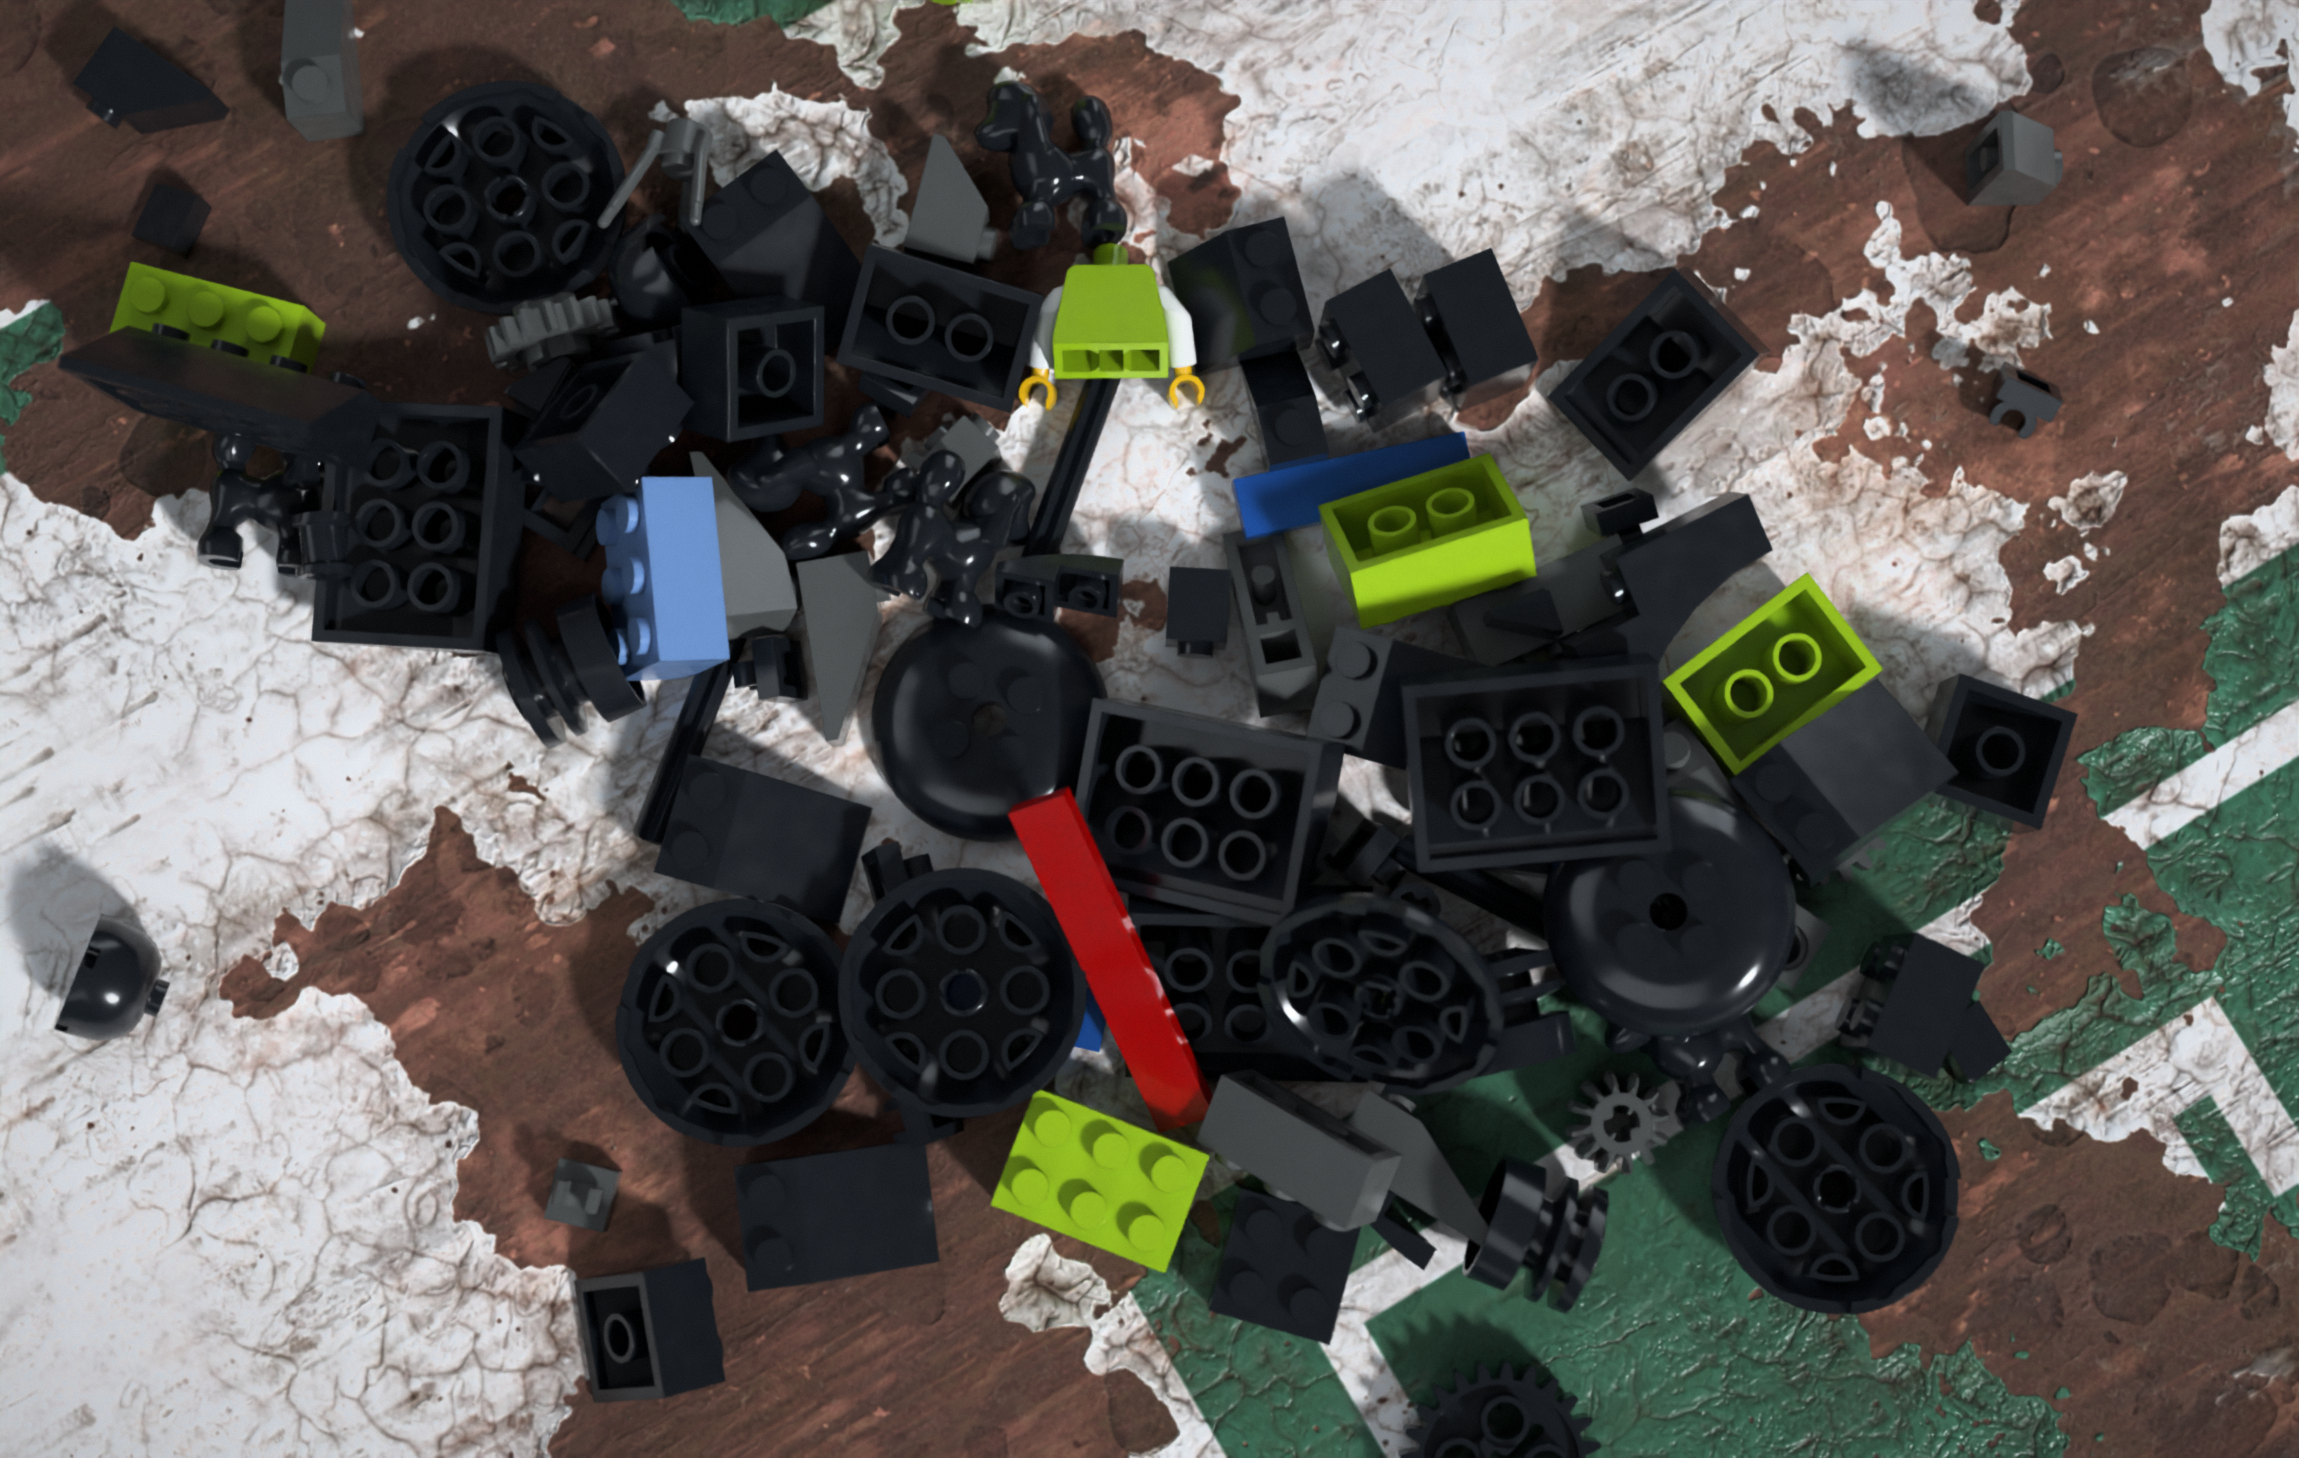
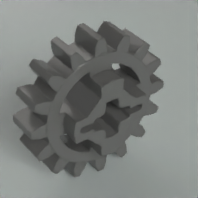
M560 292L553 297L536 301L526 300L512 308L514 316L502 317L499 319L500 325L488 327V335L484 336L491 363L492 365L495 364L497 370L509 368L510 372H517L528 367L529 373H532L561 356L570 359L577 367L578 365L586 364L592 360L590 352L603 350L602 344L616 340L615 335L620 333L613 306L610 305L608 299L597 301L595 296H589L577 301L574 293Z

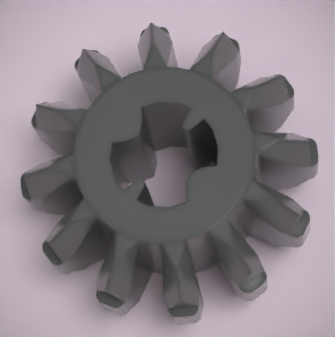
M1602 1071L1600 1077L1602 1093L1593 1083L1583 1080L1579 1084L1581 1093L1589 1100L1588 1103L1585 1105L1577 1101H1567L1565 1109L1571 1113L1580 1114L1582 1117L1581 1123H1571L1564 1126V1133L1569 1137L1585 1135L1586 1138L1577 1145L1574 1154L1577 1158L1583 1160L1597 1151L1594 1160L1595 1171L1606 1173L1615 1158L1619 1173L1631 1175L1633 1172L1632 1153L1644 1165L1650 1166L1655 1162V1158L1645 1144L1648 1141L1659 1145L1667 1144L1668 1136L1661 1132L1652 1131L1654 1122H1664L1670 1118V1114L1667 1109L1649 1110L1648 1106L1657 1100L1660 1092L1656 1087L1649 1086L1637 1094L1639 1087L1638 1074L1628 1072L1622 1079L1619 1087L1617 1077L1613 1071ZM1619 1105L1617 1113L1627 1114L1629 1116V1125L1621 1127L1620 1138L1615 1139L1616 1133L1604 1129V1120L1613 1118V1107Z

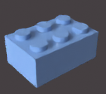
M712 477L639 478V488L629 494H615L603 502L596 518L597 539L600 545H605L607 569L603 572L601 588L604 602L607 605H611L613 629L609 631L608 641L628 681L687 679L730 659Z

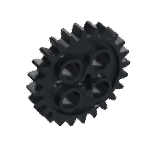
M1501 1358L1496 1375H1490L1481 1360H1476L1474 1379L1467 1381L1457 1368L1451 1369L1454 1388L1447 1391L1441 1385L1432 1382L1430 1387L1438 1401L1433 1407L1418 1401L1414 1403V1407L1424 1421L1422 1426L1405 1424L1403 1426L1405 1434L1416 1441V1447L1399 1450L1398 1456L1399 1458H1441L1448 1447L1462 1444L1471 1449L1472 1458H1488L1495 1450H1498L1504 1456L1509 1454L1508 1458H1533L1535 1454L1546 1450L1556 1452L1558 1458H1586L1585 1455L1601 1448V1444L1596 1438L1581 1437L1580 1435L1593 1422L1587 1413L1569 1415L1578 1401L1574 1393L1570 1391L1556 1399L1554 1398L1559 1383L1557 1378L1550 1374L1537 1386L1535 1385L1536 1368L1532 1364L1526 1363L1519 1376L1513 1377L1510 1362L1505 1358ZM1503 1402L1514 1404L1518 1413L1515 1425L1510 1430L1502 1433L1489 1430L1487 1417L1492 1407ZM1534 1424H1541V1433L1524 1442L1518 1448L1517 1445L1524 1439L1529 1429Z

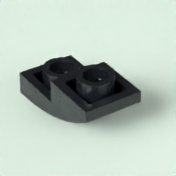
M1048 554L998 562L995 569L994 608L1007 610L1018 618L1028 619L1034 617L1052 624L1058 607L1117 618L1122 602L1124 559L1084 554Z

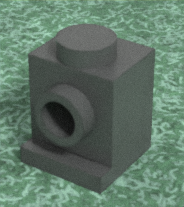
M973 412L969 418L963 415L954 425L949 421L943 423L925 443L924 448L928 453L922 458L913 450L907 456L906 462L912 473L916 475L921 464L932 453L944 449L959 454L965 462L966 472L964 481L959 489L944 501L954 510L962 502L967 487L981 474L991 471L1002 460L999 446L995 443L1000 435L983 417Z

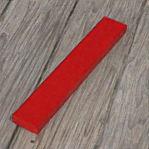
M1066 787L1013 805L1008 816L1081 969L1085 971L1086 980L1159 1133L1204 1120L1213 1094L1070 788Z

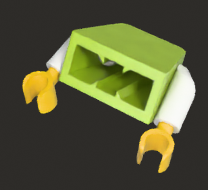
M1108 243L1100 245L1094 250L1093 265H1073L1067 270L1064 286L1054 288L1043 301L1026 365L1032 367L1031 377L1022 382L1019 389V398L1022 404L1028 408L1030 390L1035 385L1043 384L1048 390L1046 410L1050 411L1056 405L1058 394L1055 385L1048 380L1049 369H1054L1055 379L1168 378L1169 367L1174 368L1175 380L1169 384L1166 397L1169 405L1175 410L1178 409V399L1175 394L1176 387L1180 383H1187L1195 390V403L1198 406L1204 398L1205 388L1200 379L1192 375L1191 365H1195L1197 360L1191 316L1168 287L1157 285L1152 267L1147 264H1129L1128 251L1119 244Z

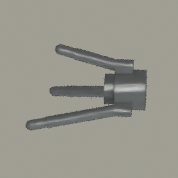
M686 118L671 119L666 125L665 132L656 129L651 130L646 148L606 205L605 210L598 218V226L602 229L609 226L656 156L661 161V170L664 174L672 179L683 181L676 228L680 227L686 232L680 219L689 212L690 224L698 226L701 223L704 204L708 154L713 141L711 131L703 124Z

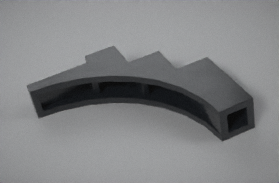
M1727 492L1600 554V559L1606 570L1600 573V580L1604 591L1612 604L1616 607L1621 605L1623 610L1559 641L1565 658L1562 660L1647 652L1659 664L1666 648L1693 611L1731 575L1773 550L1749 494Z

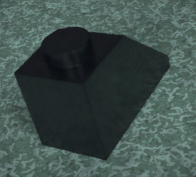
M114 26L73 82L76 87L91 99L85 106L88 111L114 129H117L123 121L140 134L224 120L230 112V109L211 90L116 26Z
M1294 351L1241 363L1240 369L1265 473L1327 460L1329 449L1316 395L1299 352Z

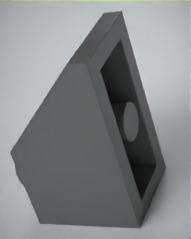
M2000 111L1964 149L1967 206L2038 205L2056 188L2062 177L2063 157L2059 149H2054V130L2014 111Z
M933 133L903 247L907 253L978 274L981 262L990 264L993 259L998 229L991 227L988 206L946 137Z

